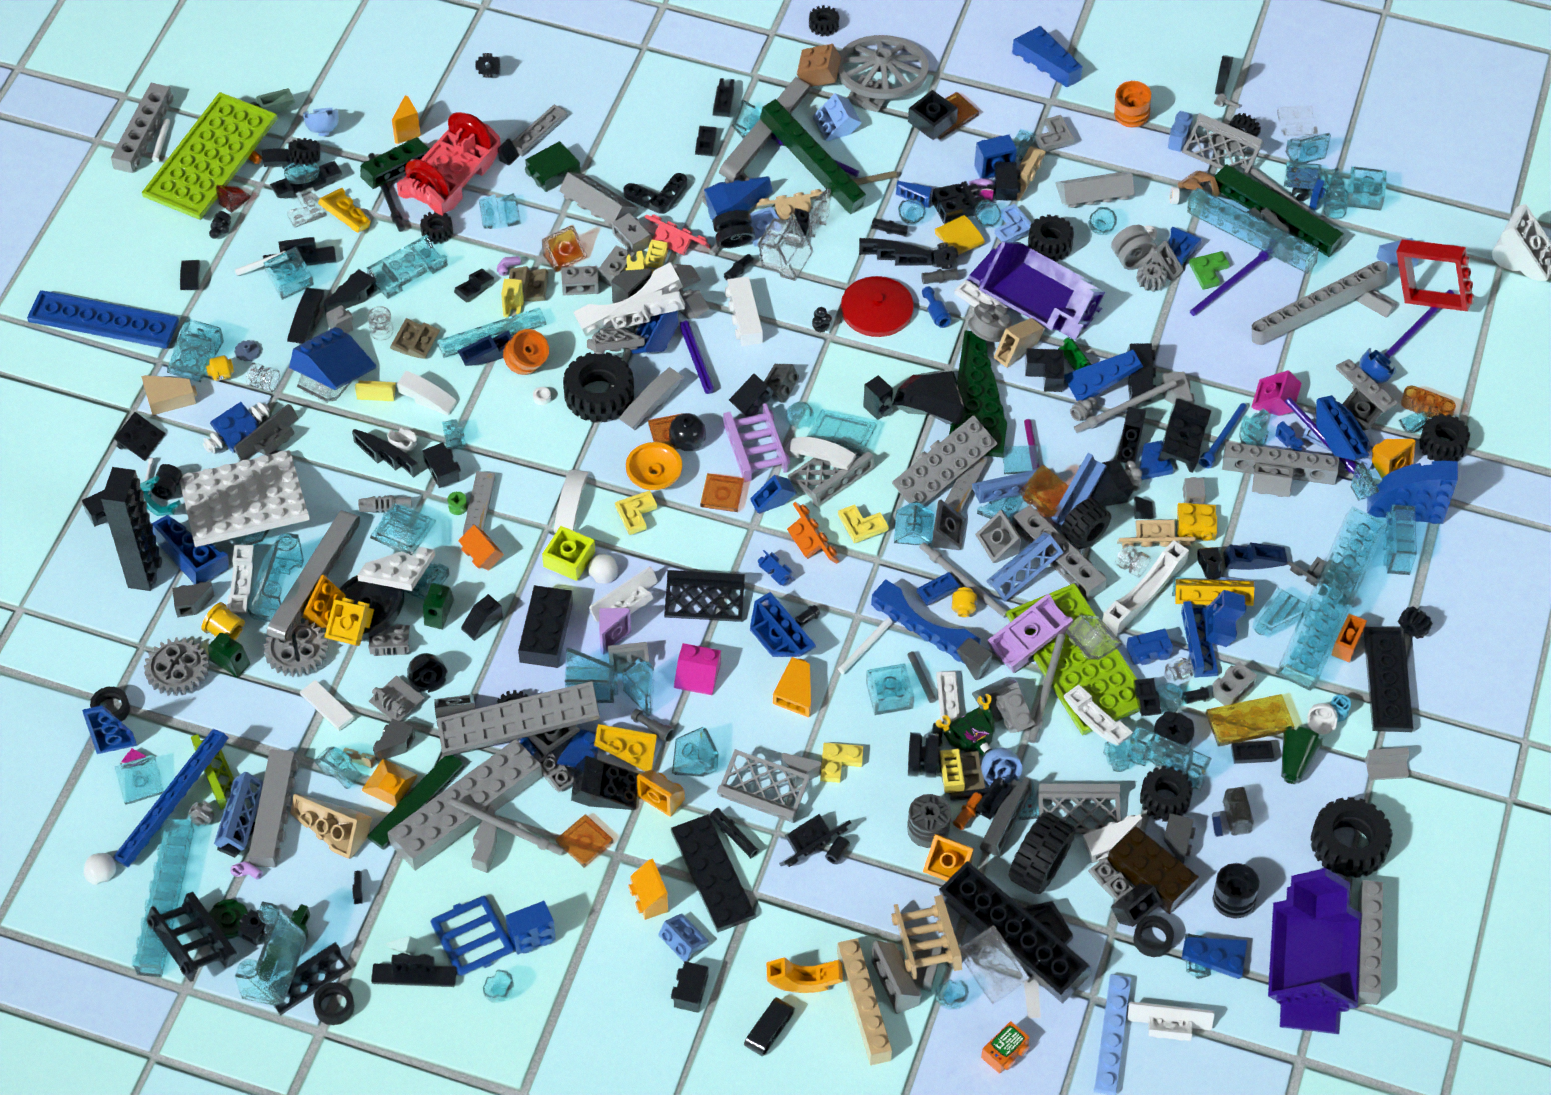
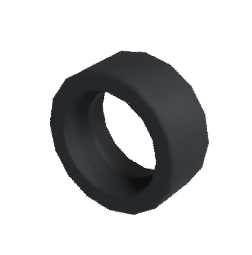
M107 686L94 693L90 700V708L100 706L103 701L110 698L121 700L122 705L112 714L121 722L127 718L130 712V704L126 693L122 689L115 686Z
M1155 915L1146 916L1135 927L1133 937L1135 947L1140 953L1148 957L1163 956L1172 947L1174 930L1168 920ZM1149 927L1158 928L1166 935V941L1162 945H1150L1142 939V931Z
M327 983L321 986L314 994V1011L321 1022L327 1025H338L347 1021L353 1014L355 1005L352 992L342 983ZM333 994L344 996L346 1006L343 1010L333 1014L323 1011L321 1003L324 998Z

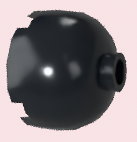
M683 413L672 420L669 427V440L674 447L676 445L683 451H693L698 449L701 443L705 441V424L697 415Z
M419 654L408 665L407 678L412 688L417 692L422 693L421 691L428 690V693L434 692L446 681L447 669L443 661L435 654Z

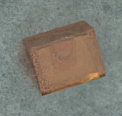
M574 224L541 239L543 256L555 272L560 271L562 267H568L587 258Z

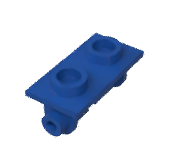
M763 550L766 556L760 557L757 561L760 568L767 574L775 570L771 577L780 586H786L789 583L788 579L790 577L795 580L791 575L793 571L786 564L781 566L778 563L780 559L773 552L768 554Z

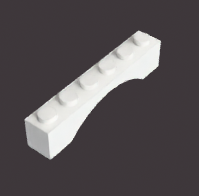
M670 262L654 270L645 286L628 299L608 305L588 304L573 313L585 337L594 335L604 327L613 325L609 314L622 305L643 295L660 290L664 294L677 292L683 286Z
M1173 540L1161 553L1145 577L1128 594L1116 600L1104 612L1102 626L1118 636L1187 563L1189 550Z

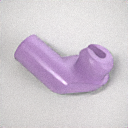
M979 178L969 181L968 184H977L978 188L989 184L994 185V181L992 179Z
M504 257L497 265L499 275H507L509 266L520 265V257Z
M247 861L234 864L230 868L231 874L236 877L250 875L258 880L263 873Z

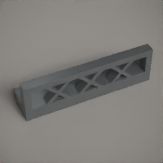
M1024 777L1022 782L1013 779L1011 783L1013 788L1000 805L980 845L981 851L997 857L1000 856L1033 790L1031 779L1028 777Z

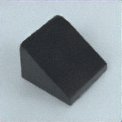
M509 138L498 148L499 161L506 165H511L519 157L517 149Z
M1135 496L1133 502L1134 519H1154L1153 503Z

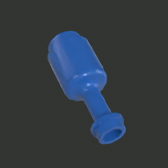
M927 286L922 289V296L928 299L930 303L928 312L935 325L940 328L947 327L951 323V315L944 302L935 299L934 289Z

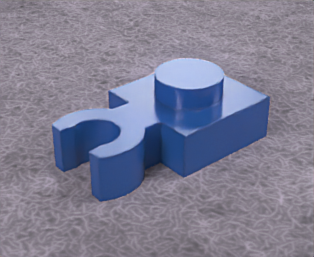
M1317 179L1309 205V208L1316 211L1320 198L1323 199L1326 190L1323 188L1324 180Z
M1284 421L1279 423L1275 436L1286 447L1290 446L1292 451L1301 452L1303 450L1301 446L1304 445L1303 441L1295 437L1296 433L1291 426H1288Z

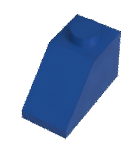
M774 475L750 500L757 513L760 514L785 505L797 492L788 478Z

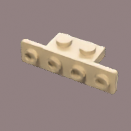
M1032 146L1027 150L1017 168L1020 169V180H1018V183H1021V193H1017L1016 201L1021 200L1029 183L1034 180L1036 171L1040 169L1046 151Z
M821 189L810 191L811 194L804 195V192L793 194V197H787V195L778 196L776 200L764 198L760 199L755 207L756 209L775 206V211L780 221L791 220L795 208L810 212L813 215L810 200L824 198L827 194L826 191L821 192Z
M1136 520V538H1119L1117 544H1122V547H1134V544H1141V547H1152L1153 544L1167 547L1175 540L1182 546L1188 547L1196 541V537H1175L1174 520Z

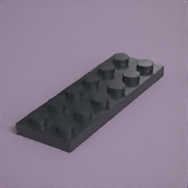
M1365 627L1363 633L1372 731L1412 733L1413 719L1404 628Z
M709 814L671 827L672 836L717 933L756 919V914Z

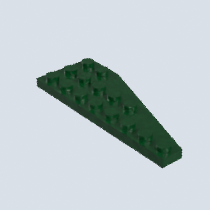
M964 330L957 378L964 411L959 424L950 426L949 435L969 418L975 416L997 442V445L984 456L1003 458L1007 421L1000 402V395L994 372H992L984 339L976 336L972 331Z

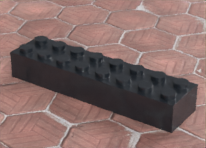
M112 467L101 500L127 587L151 591L152 585L157 581V570L162 566V557L159 555V546L156 544L153 524L150 523L147 502L143 498L144 492L140 487V478H138L136 470Z
M969 861L939 889L940 895L943 896L944 901L1062 1004L1091 975L1090 965Z

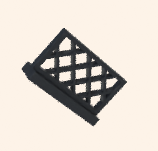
M667 570L664 618L742 622L745 574ZM671 586H679L683 590L676 597L670 592ZM693 587H698L702 592L694 598L689 590ZM712 588H718L721 592L715 599L708 593ZM732 589L740 590V595L734 600L727 594ZM687 594L692 600L684 606L678 599ZM704 595L711 600L705 607L697 601ZM723 596L730 601L724 608L717 602ZM674 602L681 607L678 612H669V606ZM694 603L701 609L696 614L688 611V608ZM713 604L720 610L715 615L707 611ZM734 605L739 610L738 616H731L726 610Z

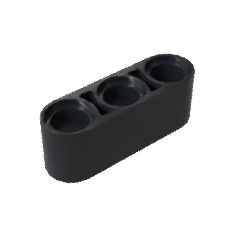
M775 997L746 1037L744 1046L763 1057L791 1019L795 1007Z

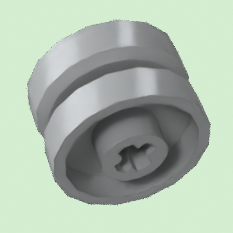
M1140 224L1131 225L1121 230L1111 242L1112 251L1127 270H1135L1142 267L1143 263H1149L1152 260L1153 251L1157 248L1145 227Z

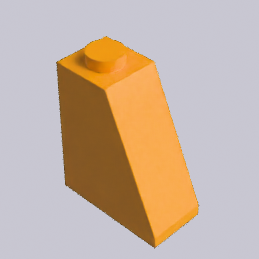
M791 657L773 692L774 705L808 718L810 717V663L803 659Z

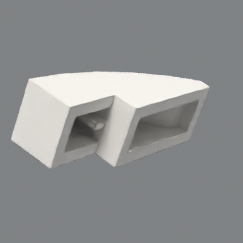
M407 370L397 383L398 393L414 398L416 404L447 416L457 403L456 399L435 384Z

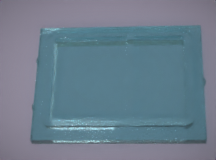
M822 409L807 437L835 443L861 456L877 426V422Z
M394 503L370 535V539L413 556L416 549L436 523V520Z

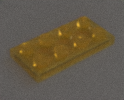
M1282 694L1206 709L1205 713L1218 747L1282 734L1288 726H1292L1291 729L1295 728Z

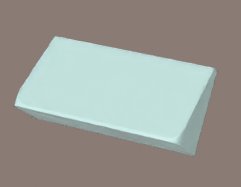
M407 936L387 942L386 946L398 952L415 955L419 940Z

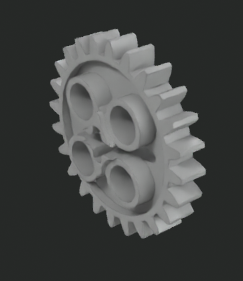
M300 620L287 642L273 637H266L267 643L264 644V655L267 664L270 663L271 669L276 668L277 673L283 670L284 676L291 673V676L294 678L295 673H298L302 677L304 671L309 675V669L312 668L316 671V664L323 665L322 659L327 658L328 641L324 638L325 632L322 633L321 627L316 628L315 623L309 626L308 620L303 624ZM293 634L296 635L298 652L300 657L299 662L296 661L295 649L292 639Z
M178 637L175 638L174 642L167 639V644L160 642V648L153 647L154 653L148 652L149 658H145L146 665H144L145 677L148 680V684L152 685L154 690L159 689L160 694L166 690L167 696L171 692L178 696L179 691L186 695L187 689L193 692L192 686L200 687L199 681H205L204 675H208V656L205 653V649H201L199 643L195 645L193 640L187 643L185 637L181 642H179Z

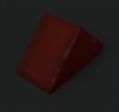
M216 186L219 205L231 213L251 197L240 187Z

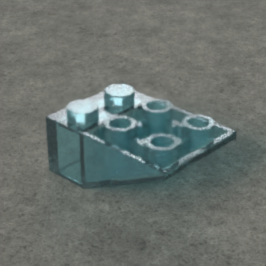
M187 318L179 332L167 373L201 382L207 372L206 366L209 365V360L217 355L224 342L221 328Z

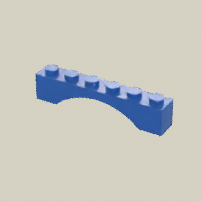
M886 579L872 594L871 605L877 611L885 613L891 620L904 625L907 630L915 632L924 641L934 644L940 651H945L958 662L964 663L956 650L968 637L979 644L981 642L979 637L966 629L945 628L923 619L908 605L902 589Z

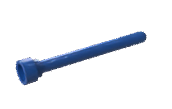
M1241 403L1210 450L1202 453L1198 460L1202 467L1207 469L1212 467L1215 462V454L1247 408L1245 403Z

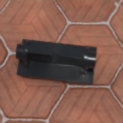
M999 776L996 779L994 778L993 783L987 790L988 793L984 794L980 802L976 804L975 812L991 820L1013 787L1005 783Z

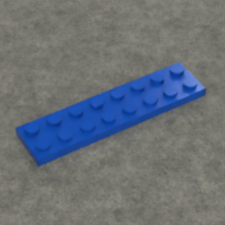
M43 290L39 291L27 316L30 323L164 349L168 348L179 323L177 316Z

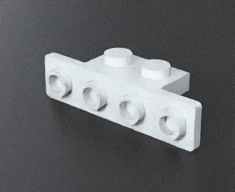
M649 566L592 604L589 608L594 621L599 622V608H628L631 615L634 611L651 601L653 596L647 589L658 582L653 568Z
M1130 1002L1127 1015L1128 1021L1148 1023V1036L1179 1041H1191L1192 1028L1211 1030L1214 1019V1011L1140 1002Z

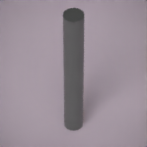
M911 651L907 654L929 703H934L937 699L914 651Z

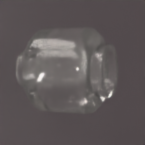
M1184 657L1169 661L1164 668L1165 679L1173 685H1180L1189 681L1193 677L1192 663Z

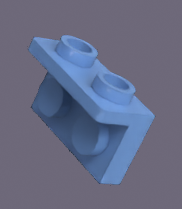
M682 913L664 921L658 934L683 962L689 961L692 953L706 947L709 942Z

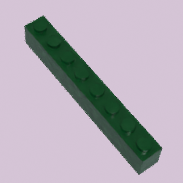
M776 98L762 107L760 120L850 215L864 206L866 193Z
M1228 164L1214 176L1220 193L1249 210L1255 207L1261 213L1267 207L1276 214L1282 224L1287 225L1289 234L1327 257H1330L1341 245L1344 233Z

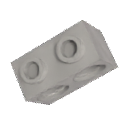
M1238 662L1234 667L1231 665L1222 678L1219 677L1214 681L1211 696L1230 710L1255 686L1257 675L1241 662Z

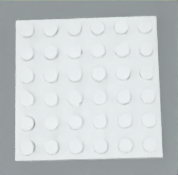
M290 450L280 451L268 456L262 455L258 458L242 460L237 463L224 464L211 469L207 468L194 473H186L182 475L180 480L195 547L310 520Z

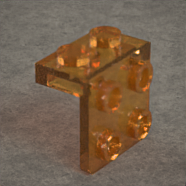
M1041 465L1019 491V494L1026 503L1032 504L1040 515L1052 517L1058 511L1055 508L1069 486L1045 465Z

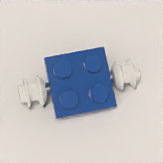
M239 402L213 419L210 424L218 435L211 433L210 439L203 438L205 450L215 454V448L222 449V442L224 441L232 453L235 452L234 446L259 427L256 421L261 423L263 421L262 417L269 418L270 410L265 403L258 402V407L254 408L251 406L249 412L243 403Z

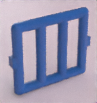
M485 895L462 905L461 903L453 905V909L432 918L430 921L452 966L457 967L458 976H463L482 966L485 969L491 966L493 961L514 951V946ZM480 905L483 906L486 912L485 915L446 933L444 932L441 923ZM491 921L495 931L453 949L449 940ZM500 938L504 946L503 948L462 966L458 959L459 956Z

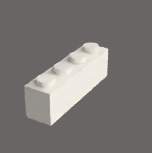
M749 276L727 279L725 296L730 299L728 307L729 312L733 311L731 319L733 326L737 328L735 329L736 340H740L741 347L762 344L763 331Z

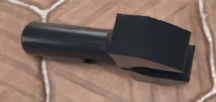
M1293 187L1291 196L1300 193L1297 195L1296 200L1305 201L1309 198L1308 192L1313 189Z
M359 870L354 872V884H352L354 904H363L362 872Z

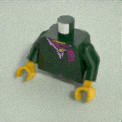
M985 694L986 703L982 701L981 696L977 699L978 704L982 705L983 709L978 707L952 722L949 716L943 715L944 724L940 719L936 720V726L943 728L942 732L950 746L965 752H975L978 750L983 757L992 750L989 744L992 742L993 734L995 733V720L992 708L988 705L991 703V696L989 694Z

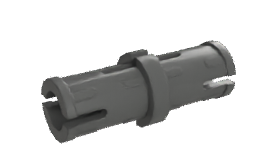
M937 269L934 272L921 273L922 284L936 282L941 284L944 281L959 280L958 269Z

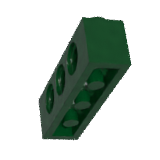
M418 137L408 140L360 165V177L372 189H375L405 174L406 164L414 159L421 160L430 148Z

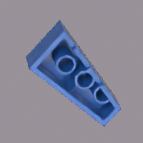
M1041 25L1013 39V55H1019L1024 58L1023 61L1026 63H1032L1037 66L1039 71L1047 72L1052 79L1068 88L1081 81L1083 66Z

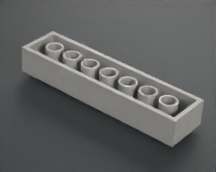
M514 739L388 831L390 845L416 871L482 821L449 805L452 797L484 812H487L490 805L494 806L496 812L542 778L541 764L517 739Z

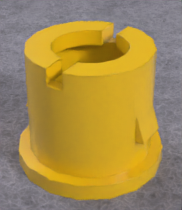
M218 602L205 616L201 630L206 634H213L214 637L219 633H224L236 640L243 630L242 627H244L245 621L227 609L226 604Z

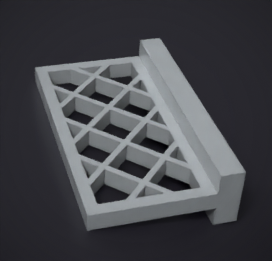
M1199 113L1196 118V124L1182 153L1220 170L1224 166L1220 164L1219 159L1229 155L1231 161L1229 166L1235 168L1236 165L1245 163L1246 170L1244 174L1248 176L1259 151L1264 146L1263 140ZM1199 126L1205 128L1208 135L1198 138L1196 132ZM1221 135L1223 142L1213 145L1211 136ZM1209 138L1212 146L1202 149L1199 141ZM1237 142L1239 148L1229 152L1226 143ZM1198 143L1199 151L1194 153L1187 151L1190 144ZM1225 144L1227 153L1217 156L1215 148ZM1247 148L1255 150L1251 157H1244L1242 150ZM1213 149L1216 157L1209 160L1206 159L1203 152ZM1240 151L1243 160L1233 163L1231 154Z
M843 437L835 444L840 446L845 444L851 452L856 454V456H860L853 461L848 470H836V467L833 470H823L824 465H831L830 461L812 458L790 473L788 479L812 498L813 504L819 507L875 468L873 455L869 451L867 453L863 452L851 441ZM814 465H821L820 470H810V468ZM806 475V480H798L796 477ZM809 475H820L819 480H809ZM822 475H833L827 480H822ZM808 485H818L813 490L808 488Z
M734 749L722 783L718 786L716 793L724 799L794 823L810 775ZM737 756L746 758L748 765L737 769L735 765ZM759 763L765 765L767 771L756 776L752 766ZM750 768L754 777L743 782L739 772ZM777 770L783 771L786 778L774 782L771 773ZM737 774L741 783L736 786L727 785L729 777ZM769 774L773 784L761 788L758 779ZM795 777L803 778L802 786L793 789L790 780ZM756 780L760 790L754 793L747 792L745 785ZM788 781L791 791L780 795L777 786ZM775 787L778 797L772 800L767 799L764 792ZM794 794L796 799L794 807L786 806L783 798Z
M1120 784L1038 785L1039 817L1043 811L1053 813L1060 807L1067 814L1062 820L1065 821L1070 817L1077 823L1074 827L1076 834H1086L1090 829L1105 827L1103 823L1109 817L1116 823L1121 821ZM1043 800H1052L1056 805L1048 811L1043 806ZM1065 800H1072L1076 806L1069 811L1062 803ZM1085 800H1092L1097 805L1089 811L1082 803ZM1106 800H1115V807L1111 811L1102 805ZM1078 807L1087 814L1081 821L1072 814ZM1099 807L1107 814L1101 821L1092 814ZM1089 816L1097 823L1094 828H1087L1083 824Z

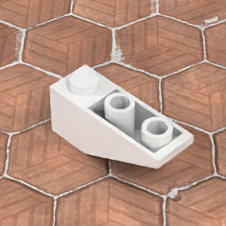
M1141 814L1127 816L1120 822H1110L1103 828L1090 829L1086 834H1083V843L1092 864L1101 861L1103 858L1107 859L1109 851L1135 826L1138 828L1142 826Z

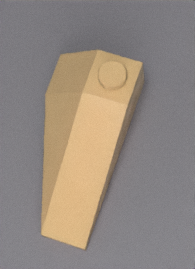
M297 793L293 796L290 814L306 828L309 827L316 833V837L319 840L326 842L332 852L351 859L367 839L372 817L356 810Z

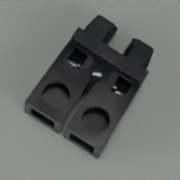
M966 181L961 182V184L935 188L932 192L931 201L943 224L963 215L966 217L976 216L977 210L985 208L986 203L983 196L975 198V196L979 195L977 184L968 185Z

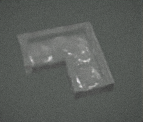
M313 187L296 193L301 206L287 211V216L294 228L327 216L326 210L318 204L319 198Z

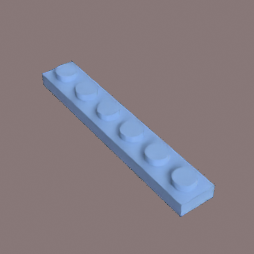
M1110 974L1095 1080V1093L1116 1095L1131 977Z

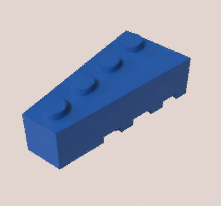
M169 515L151 523L153 524V533L156 535V543L193 584L206 582L229 569L228 554L218 551L213 544L195 547L192 533L187 530V527Z

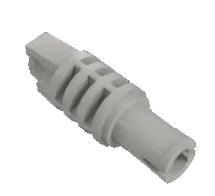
M384 495V497L378 496V498L373 496L359 499L358 506L359 512L376 513V511H379V513H382V511L387 512V510L393 512L395 509H412L411 496L394 497L389 495L387 497Z

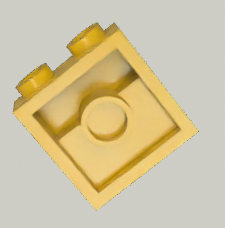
M1178 503L1177 537H1196L1199 540L1215 541L1217 535L1216 505Z
M342 598V601L334 599L324 638L360 646L364 628H370L374 609L369 608L370 604L358 601V604L355 605L353 604L354 600Z

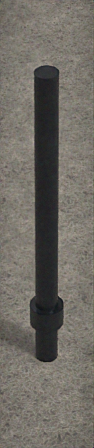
M374 153L368 154L369 160L376 157ZM385 183L380 187L390 209L391 219L396 224L398 231L403 232L405 227L402 222V215L397 210L388 185Z

